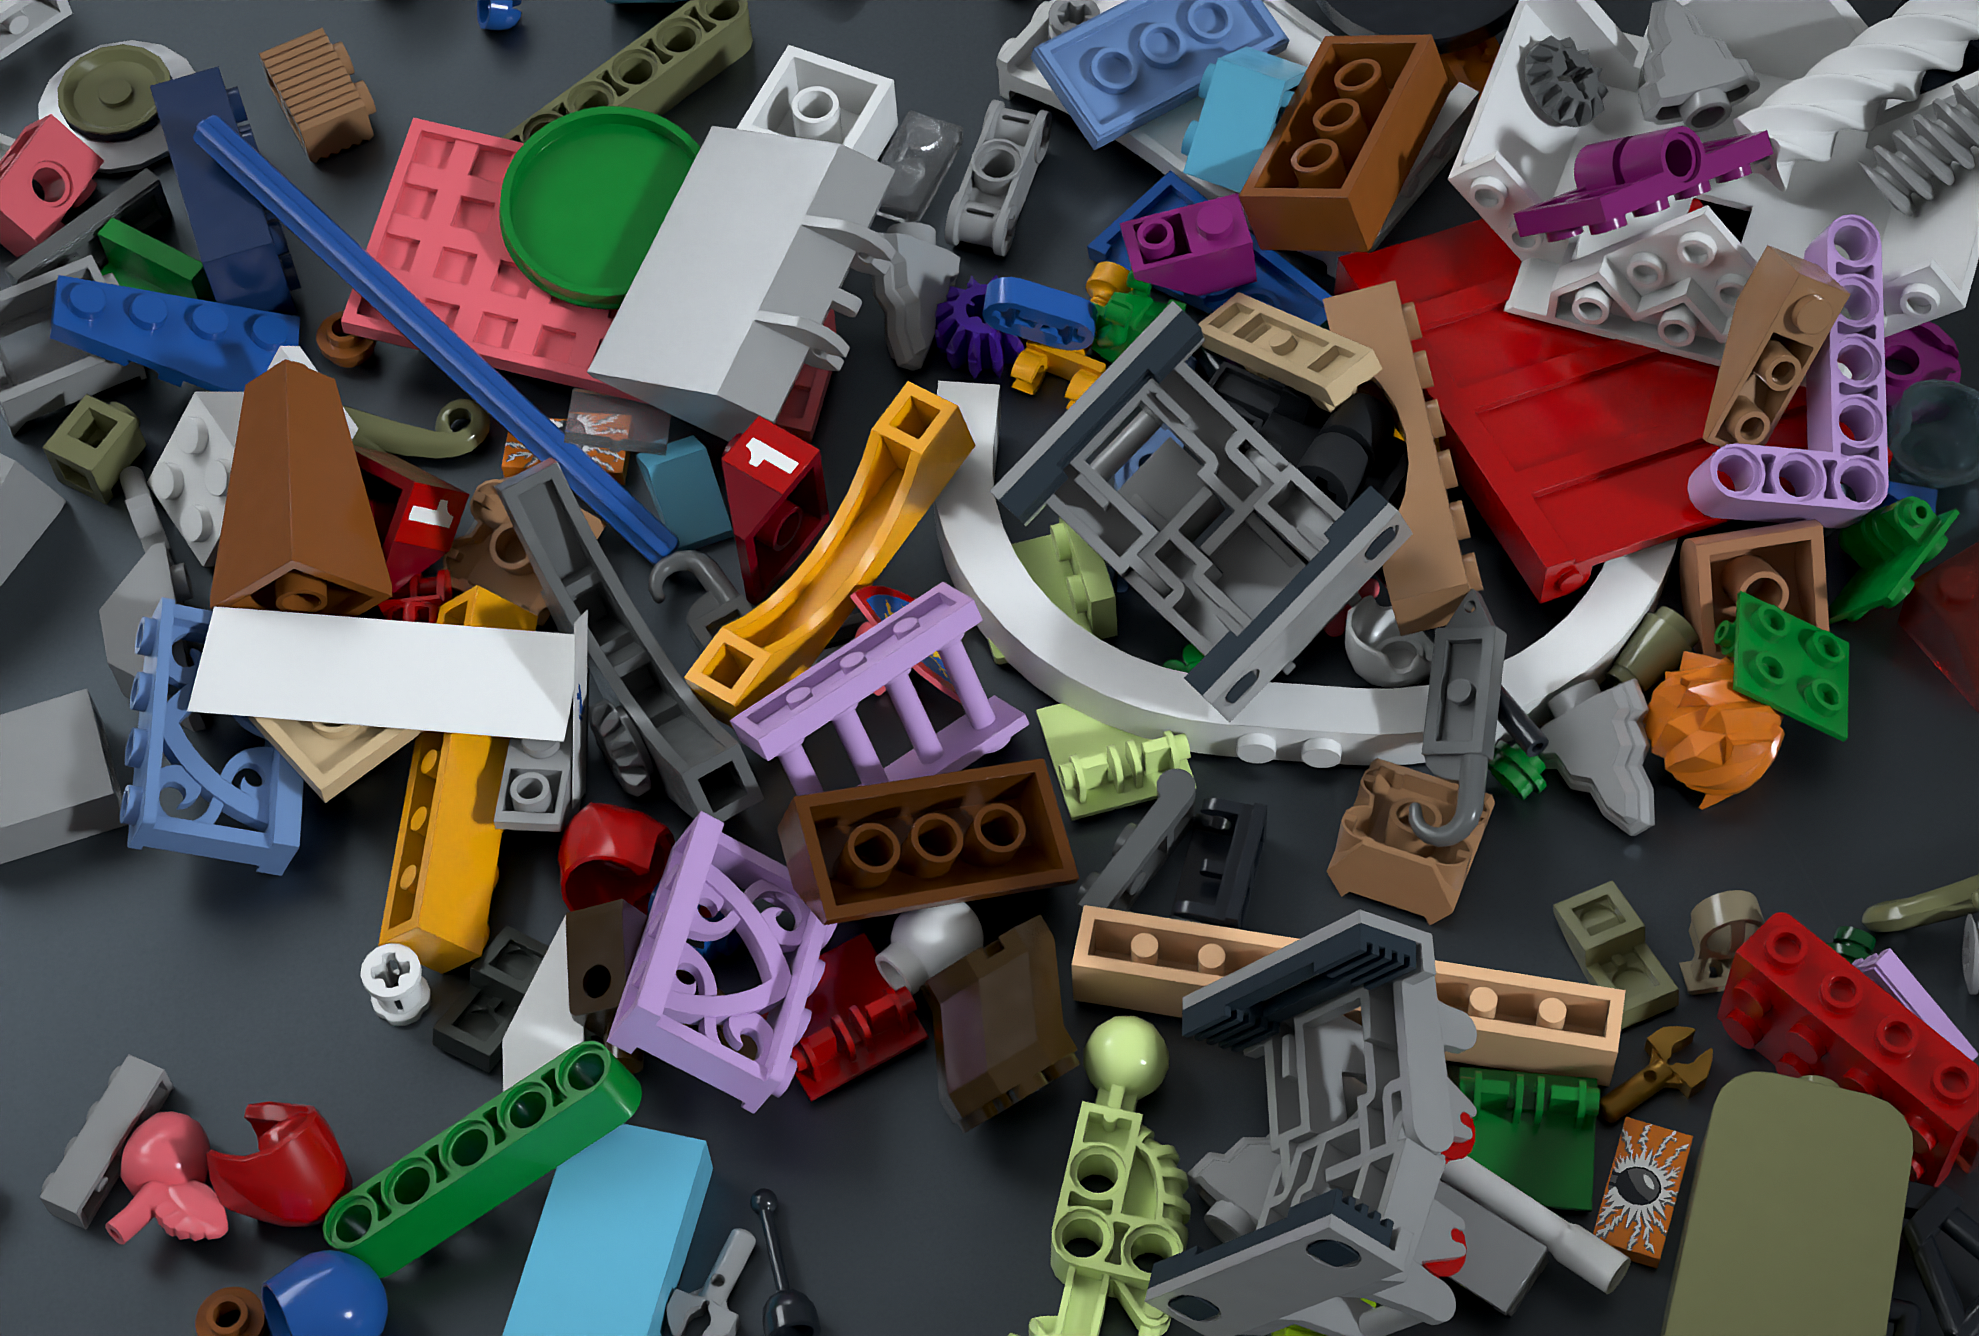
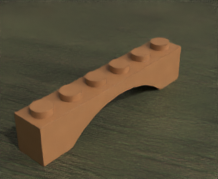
M1394 280L1323 299L1331 332L1373 349L1383 369L1367 382L1358 385L1357 392L1374 396L1389 408L1394 417L1395 428L1407 446L1409 465L1405 495L1399 512L1413 534L1382 565L1400 635L1404 636L1447 625L1470 589L1481 591L1483 586L1475 553L1462 555L1459 540L1471 538L1462 500L1449 503L1446 489L1457 487L1458 482L1450 450L1437 452L1434 441L1435 438L1446 436L1438 400L1425 402L1422 389L1433 387L1434 383L1426 351L1422 350L1413 353L1411 341L1422 338L1414 301L1401 304L1396 281Z

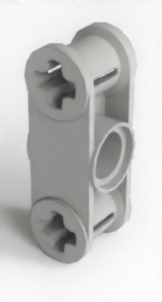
M994 99L991 101L984 118L981 135L972 154L959 192L955 194L948 211L945 226V241L947 244L957 246L960 241L993 248L995 255L1004 257L1007 255L1014 238L1017 220L1026 201V196L1037 167L1043 160L1049 145L1052 130L1051 112L1040 110L1035 115L1005 108L1003 101Z

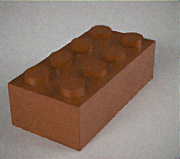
M1432 34L1324 37L1239 194V199L1261 250L1370 251L1452 90Z

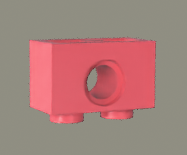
M52 114L26 126L0 160V244L16 257L28 253L65 226L61 220L70 207L73 209L79 207L95 190L97 183L92 177L104 162L99 155ZM32 179L42 186L45 195L44 201L35 194L32 187Z

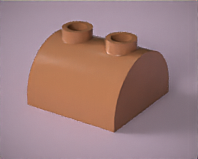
M1803 520L1684 540L1679 560L1680 590L1685 619L1694 628L1699 637V642L1693 647L1697 654L1707 655L1720 660L1727 657L1722 654L1721 646L1714 643V635L1718 626L1724 620L1731 623L1736 620L1737 594L1740 591L1768 604L1775 605L1782 611L1822 630L1829 631L1823 525L1818 520ZM1728 657L1732 662H1734V657Z

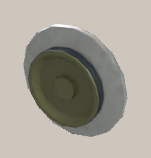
M130 40L99 45L72 58L49 80L38 104L39 119L52 114L104 160L97 170L99 173L113 174L143 169L170 155L150 86L193 74L195 71L186 58L160 44Z

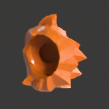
M1683 651L1680 670L1665 672V680L1653 691L1651 702L1647 705L1649 711L1643 719V726L1645 725L1646 735L1651 740V753L1664 758L1665 770L1672 773L1677 781L1685 783L1686 787L1705 793V797L1698 807L1703 810L1733 794H1738L1750 788L1764 775L1775 760L1785 733L1780 727L1784 715L1768 705L1733 690L1734 663L1728 657L1720 660L1707 655Z

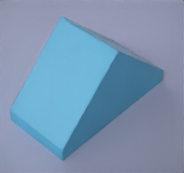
M692 435L636 454L637 463L661 522L679 539L680 545L675 552L695 550L734 536L707 449L695 436Z

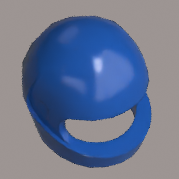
M335 1250L310 1253L264 1282L261 1287L263 1311L271 1336H380L384 1330L388 1315V1300L385 1288L371 1266L351 1254Z

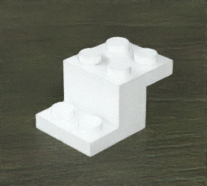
M280 346L267 369L269 370L274 365L287 359L300 362L309 369L317 371L300 346ZM194 392L147 481V484L203 567L215 566L244 392ZM344 409L350 435L353 439L358 431V427Z

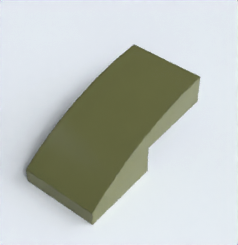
M1613 880L1553 905L1554 915L1589 984L1626 990L1621 1030L1679 1006V988L1645 943L1644 923Z

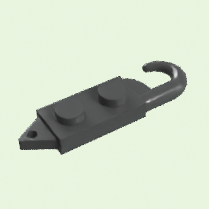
M1470 589L1446 627L1436 628L1421 753L1425 757L1426 766L1433 774L1450 783L1459 784L1456 812L1452 820L1446 825L1432 827L1424 820L1422 806L1419 803L1413 802L1409 806V823L1414 834L1425 844L1436 847L1452 846L1467 838L1478 825L1484 806L1488 761L1493 760L1507 634L1495 626L1481 594L1474 589Z

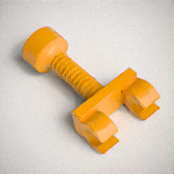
M1103 261L1098 263L1085 286L1088 295L1091 297L1090 302L1105 307L1114 292H1130L1132 288L1126 285L1130 271L1113 262ZM1028 340L1026 342V349L1018 355L1013 365L1010 376L1016 378L1012 388L1034 395L1040 388L1046 372L1070 381L1065 394V398L1071 399L1066 409H1069L1106 371V364L1085 356L1091 345L1081 350L1068 351Z

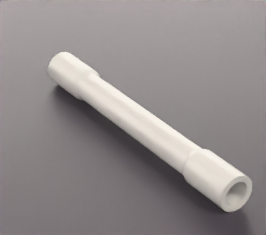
M1342 1076L1348 1120L1358 1110L1357 1097L1367 1093V1085L1354 1077ZM1468 1156L1459 1160H1450L1445 1164L1440 1180L1545 1245L1559 1263L1606 1294H1610L1622 1281L1630 1266L1631 1259L1582 1226L1567 1222Z

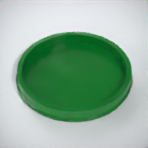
M601 106L569 113L548 123L534 133L518 150L507 169L502 184L499 207L500 228L505 246L512 260L530 281L560 300L592 309H619L700 150V146L688 133L671 121L654 113L630 107Z

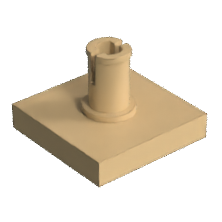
M248 716L254 726L325 803L424 732V730Z

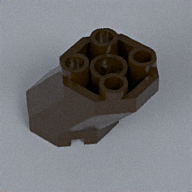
M1041 915L1000 935L998 940L984 948L980 947L964 956L919 987L933 1015L939 1100L952 1123L955 1124L957 1122L964 1134L1080 1065L1074 1053L1078 1049L1063 1023L1054 936Z

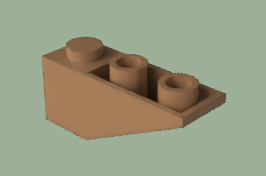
M1769 245L1765 248L1736 301L1702 437L1706 442L1719 447L1736 443L1765 446L1851 295L1819 265Z

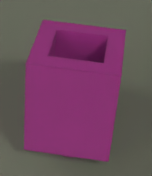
M1238 193L1120 223L1132 272L1136 280L1196 296L1257 282L1253 242Z

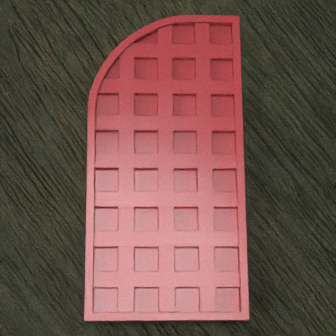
M413 118L366 251L493 368L648 404L591 377L587 373L619 309L604 310L581 307L550 295L536 286L520 271L505 246L499 220L502 184L512 159L524 143ZM352 288L341 319L344 333L419 350ZM831 309L823 325L836 333L835 313ZM804 364L775 425L803 441L811 443L832 371Z

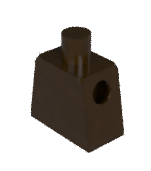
M619 899L566 913L569 1012L573 1021L603 1039V1045L633 1074L643 1069L644 1050L637 1047L630 1054L608 1043L607 1039L648 916L624 899ZM677 970V978L682 983L688 985L690 973L685 970Z

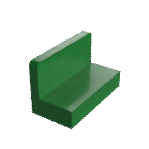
M113 217L97 233L109 261L102 269L101 274L103 276L112 272L119 286L216 302L202 262Z

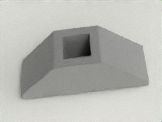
M165 541L151 545L99 610L107 662L122 694L128 698L131 696L136 673L138 671L143 672L144 656L135 654V641L141 618L143 616L152 617L161 597L175 599V604L183 606L185 600L194 598L191 580L185 563L174 565ZM181 639L172 645V655L176 663L182 667L193 666L194 662L189 652L191 648L198 651L203 650L202 643ZM169 683L167 701L180 690ZM192 712L180 725L193 732L206 729L204 713Z
M587 667L586 771H587V765H588V727H589L588 712H589V680H590V674H589V669H588V667ZM573 699L564 742L510 737L494 817L495 829L561 832L566 828L572 817L579 812L581 799L572 809Z

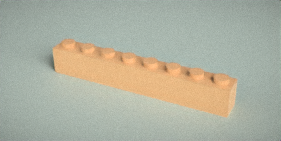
M1084 905L1071 964L1073 1000L1182 1018V1001L1184 996L1299 939ZM1435 960V982L1438 1000L1467 1013L1473 1020L1477 1032L1476 1043L1472 1048L1459 1054L1446 1051L1444 1052L1446 1061L1515 1072L1597 1078V1085L1610 1087L1619 1048L1626 990ZM1361 1007L1343 1014V1016L1362 1026Z

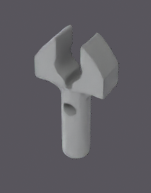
M135 466L126 467L120 473L119 479L126 498L125 502L145 553L152 544L164 541L168 550H170L168 538L153 504L143 471Z
M735 1228L731 1231L702 1288L691 1293L675 1289L666 1306L672 1336H685L688 1324L694 1318L703 1316L707 1310L709 1311L711 1323L702 1336L736 1335L741 1325L739 1315L729 1311L726 1301L756 1244V1239L751 1232L741 1228Z

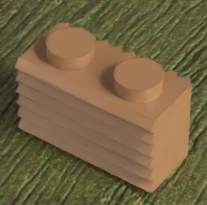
M323 27L258 53L267 83L310 162L317 163L320 157L328 158L331 153L338 154L342 148L349 149L352 144L359 145L363 139L370 141L374 134L368 115L376 113V107L363 80L356 83L352 82L349 75L355 73L354 67L341 41L335 44L330 43Z

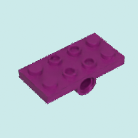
M1677 126L1586 145L1580 150L1574 163V179L1577 188L1514 213L1519 236L1525 237L1545 233L1547 241L1550 243L1579 235L1584 232L1583 226L1587 225L1591 235L1609 232L1628 224L1625 216L1627 213L1632 212L1635 218L1669 208L1670 205L1667 197L1674 195L1675 200H1682L1710 191V179L1715 178L1716 183H1724L1752 174L1750 163L1774 154L1768 131H1759L1702 143L1693 130L1685 126Z

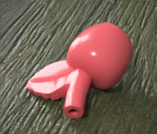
M172 1111L160 1112L143 1122L129 1138L122 1154L120 1169L124 1184L135 1197L124 1209L105 1224L107 1232L117 1243L125 1244L153 1218H156L166 1234L172 1237L177 1236L179 1240L188 1238L194 1241L203 1238L210 1240L221 1238L227 1233L228 1220L225 1208L219 1202L216 1193L205 1184L208 1173L206 1153L210 1151V1144L207 1133L198 1121L181 1113Z

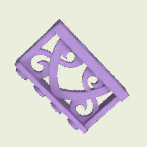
M700 811L670 851L607 1042L630 1054L638 1047L741 1100V1108L754 1114L771 1094L779 1098L786 1091L795 1074L797 1061L790 1057L791 1052L803 1036L810 1022L812 1012L805 1008L806 1000L815 990L823 975L825 962L818 958L821 949L830 940L837 923L823 925L794 891L786 866L722 833L724 823ZM737 886L745 889V892L743 893ZM762 898L777 907L767 908L760 914L753 905V902ZM702 905L708 908L712 918L719 911H721L725 918L718 922H709L700 915L697 906ZM783 910L794 915L795 925L793 931L784 930L776 922V917ZM735 928L754 959L762 985L740 993L717 996L715 978L709 965L692 946L686 943V940L689 938L697 941H715L725 937ZM685 970L693 975L696 981L691 985L684 984L677 978L676 971ZM696 983L698 986L699 995H694L696 992ZM769 1012L767 1020L760 1016ZM683 1024L699 1025L698 1032ZM716 1025H723L724 1037L734 1050L721 1044L717 1035ZM742 1034L750 1036L757 1045L758 1050L754 1061L737 1053L743 1046L740 1038Z

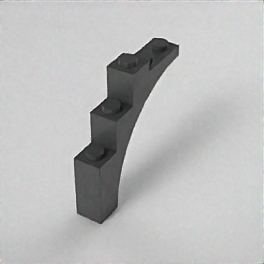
M550 457L494 486L543 588L540 593L559 633L574 634V622L588 610L587 665L603 698L609 700L614 707L620 705L634 723L650 755L655 771L653 776L659 789L693 819L697 817L700 811H703L721 822L764 800L765 798L739 742L720 726L698 700L662 650L631 601L580 509L558 462Z

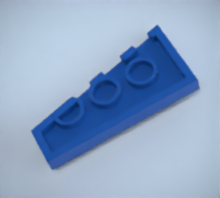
M1170 170L1087 246L1089 259L1097 263L1103 261L1113 262L1130 271L1132 268L1120 223L1208 201V199ZM1250 233L1253 242L1257 282L1202 296L1154 284L1152 286L1156 290L1209 314L1213 313L1239 292L1329 330L1323 299L1332 296L1275 251L1261 250L1256 237L1252 233Z
M58 275L54 290L49 338L123 366H127L132 361L151 368L159 374L157 379L181 387L183 381L212 392H244L245 384L267 371L280 346H298L300 317Z

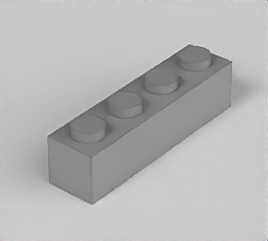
M128 1054L121 1066L114 1069L109 1078L108 1088L100 1101H96L90 1107L82 1130L77 1137L75 1136L69 1141L65 1148L62 1162L55 1173L49 1174L43 1183L39 1198L50 1214L85 1230L88 1228L121 1174L122 1154L129 1138L143 1122L160 1111L174 1088L164 1069Z

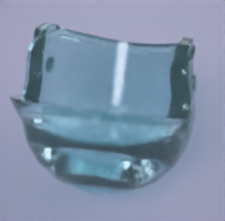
M1931 379L1915 382L1903 392L1902 397L1891 406L1887 414V446L1893 453L1890 466L1900 478L1915 486L1932 489L1967 484L1979 478L1978 391L1954 381Z

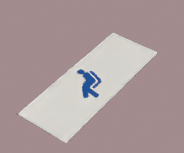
M588 610L574 622L572 809L586 793Z

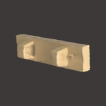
M1239 292L1198 324L1202 328L1205 341L1202 343L1204 348L1243 365L1252 374L1266 380L1272 378L1309 395L1319 408L1330 413L1358 391V385L1367 382L1383 369L1373 349Z

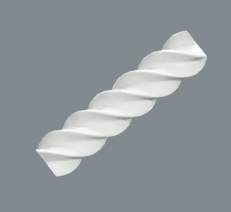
M1909 0L1891 18L1882 20L1863 31L1853 40L1849 47L1840 49L1823 58L1809 70L1805 77L1794 80L1779 88L1765 100L1761 107L1750 110L1735 118L1733 124L1738 136L1768 131L1774 154L1750 163L1752 173L1763 175L1777 189L1784 192L1788 187L1791 170L1796 160L1822 163L1830 160L1839 130L1872 131L1876 126L1879 108L1883 100L1915 101L1920 95L1922 79L1927 70L1959 71L1963 65L1964 53L1969 41L1979 39V0Z

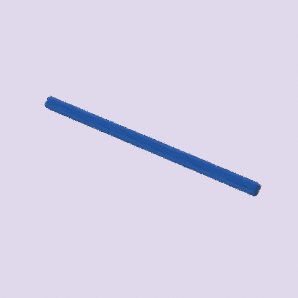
M212 115L206 120L202 119L198 123L193 139L203 151L538 460L542 462L550 457L556 460L571 490L652 565H655L663 557L677 550L680 542L672 531L229 124L216 115Z

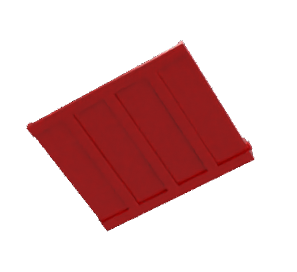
M1693 198L1688 213L1700 209L1704 205L1699 199ZM1483 218L1370 253L1353 252L1338 257L1334 288L1335 295L1395 280L1401 304L1414 301L1422 338L1412 340L1411 344L1413 353L1425 350L1434 386L1422 390L1425 402L1438 400L1446 436L1438 438L1441 451L1450 450L1456 478L1539 603L1570 594L1581 588L1589 579L1592 566L1733 520L1714 518L1701 513L1689 499L1687 489L1689 477L1693 471L1721 448L1706 442L1702 438L1720 366L1503 311L1506 302L1510 298L1522 261ZM1799 385L1765 446L1808 450L1806 387ZM1839 422L1843 434L1855 441L1851 429L1844 423ZM1887 446L1888 468H1890L1893 453ZM1717 471L1718 479L1722 485L1729 490L1735 491L1731 478L1724 472ZM1779 476L1780 485L1784 491L1796 497L1795 488L1791 482Z

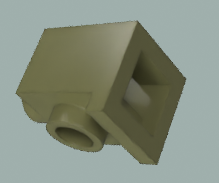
M86 394L42 448L58 482L107 505L114 497L111 489L119 480L120 473L133 463L147 444L139 428L140 420L129 408L118 402H111L108 405Z

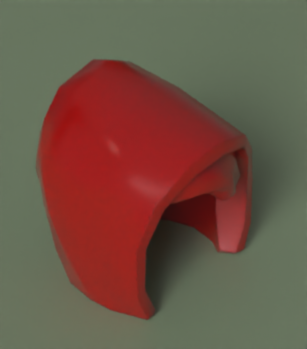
M590 802L572 817L566 825L561 838L558 855L562 899L569 911L572 912L624 899L647 915L650 896L662 878L670 851L675 844L673 833L667 826L643 812L612 804Z
M270 1101L248 1104L245 1109L244 1118L251 1123L257 1135L259 1152L247 1156L223 1154L211 1149L206 1153L210 1180L219 1202L230 1211L284 1227H310L324 1223L325 1216L332 1205L353 1190L352 1176L332 1128L312 1105Z

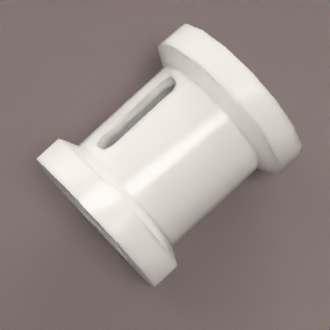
M388 943L376 947L366 956L361 966L360 976L365 989L371 995V1002L378 1017L385 1019L393 1026H406L418 1021L423 1012L431 1005L432 994L428 982L421 976L422 968L418 956L409 947L399 943ZM389 961H396L398 969L393 970ZM400 1000L403 1009H397L394 1001Z

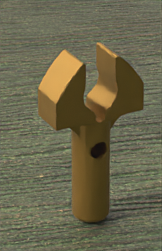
M1681 1026L1660 1028L1646 1039L1644 1050L1651 1057L1650 1064L1600 1098L1599 1114L1605 1121L1614 1123L1663 1088H1677L1687 1099H1690L1705 1087L1712 1064L1713 1049H1708L1690 1064L1675 1063L1669 1065L1673 1053L1681 1051L1693 1042L1696 1030Z

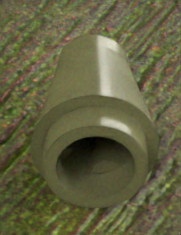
M1662 606L1654 614L1646 613L1640 625L1613 663L1612 668L1605 674V678L1611 687L1635 678L1638 680L1642 693H1644L1665 678V672L1675 671L1681 666L1683 651L1693 653L1692 648L1699 642L1698 634L1686 619L1668 607Z

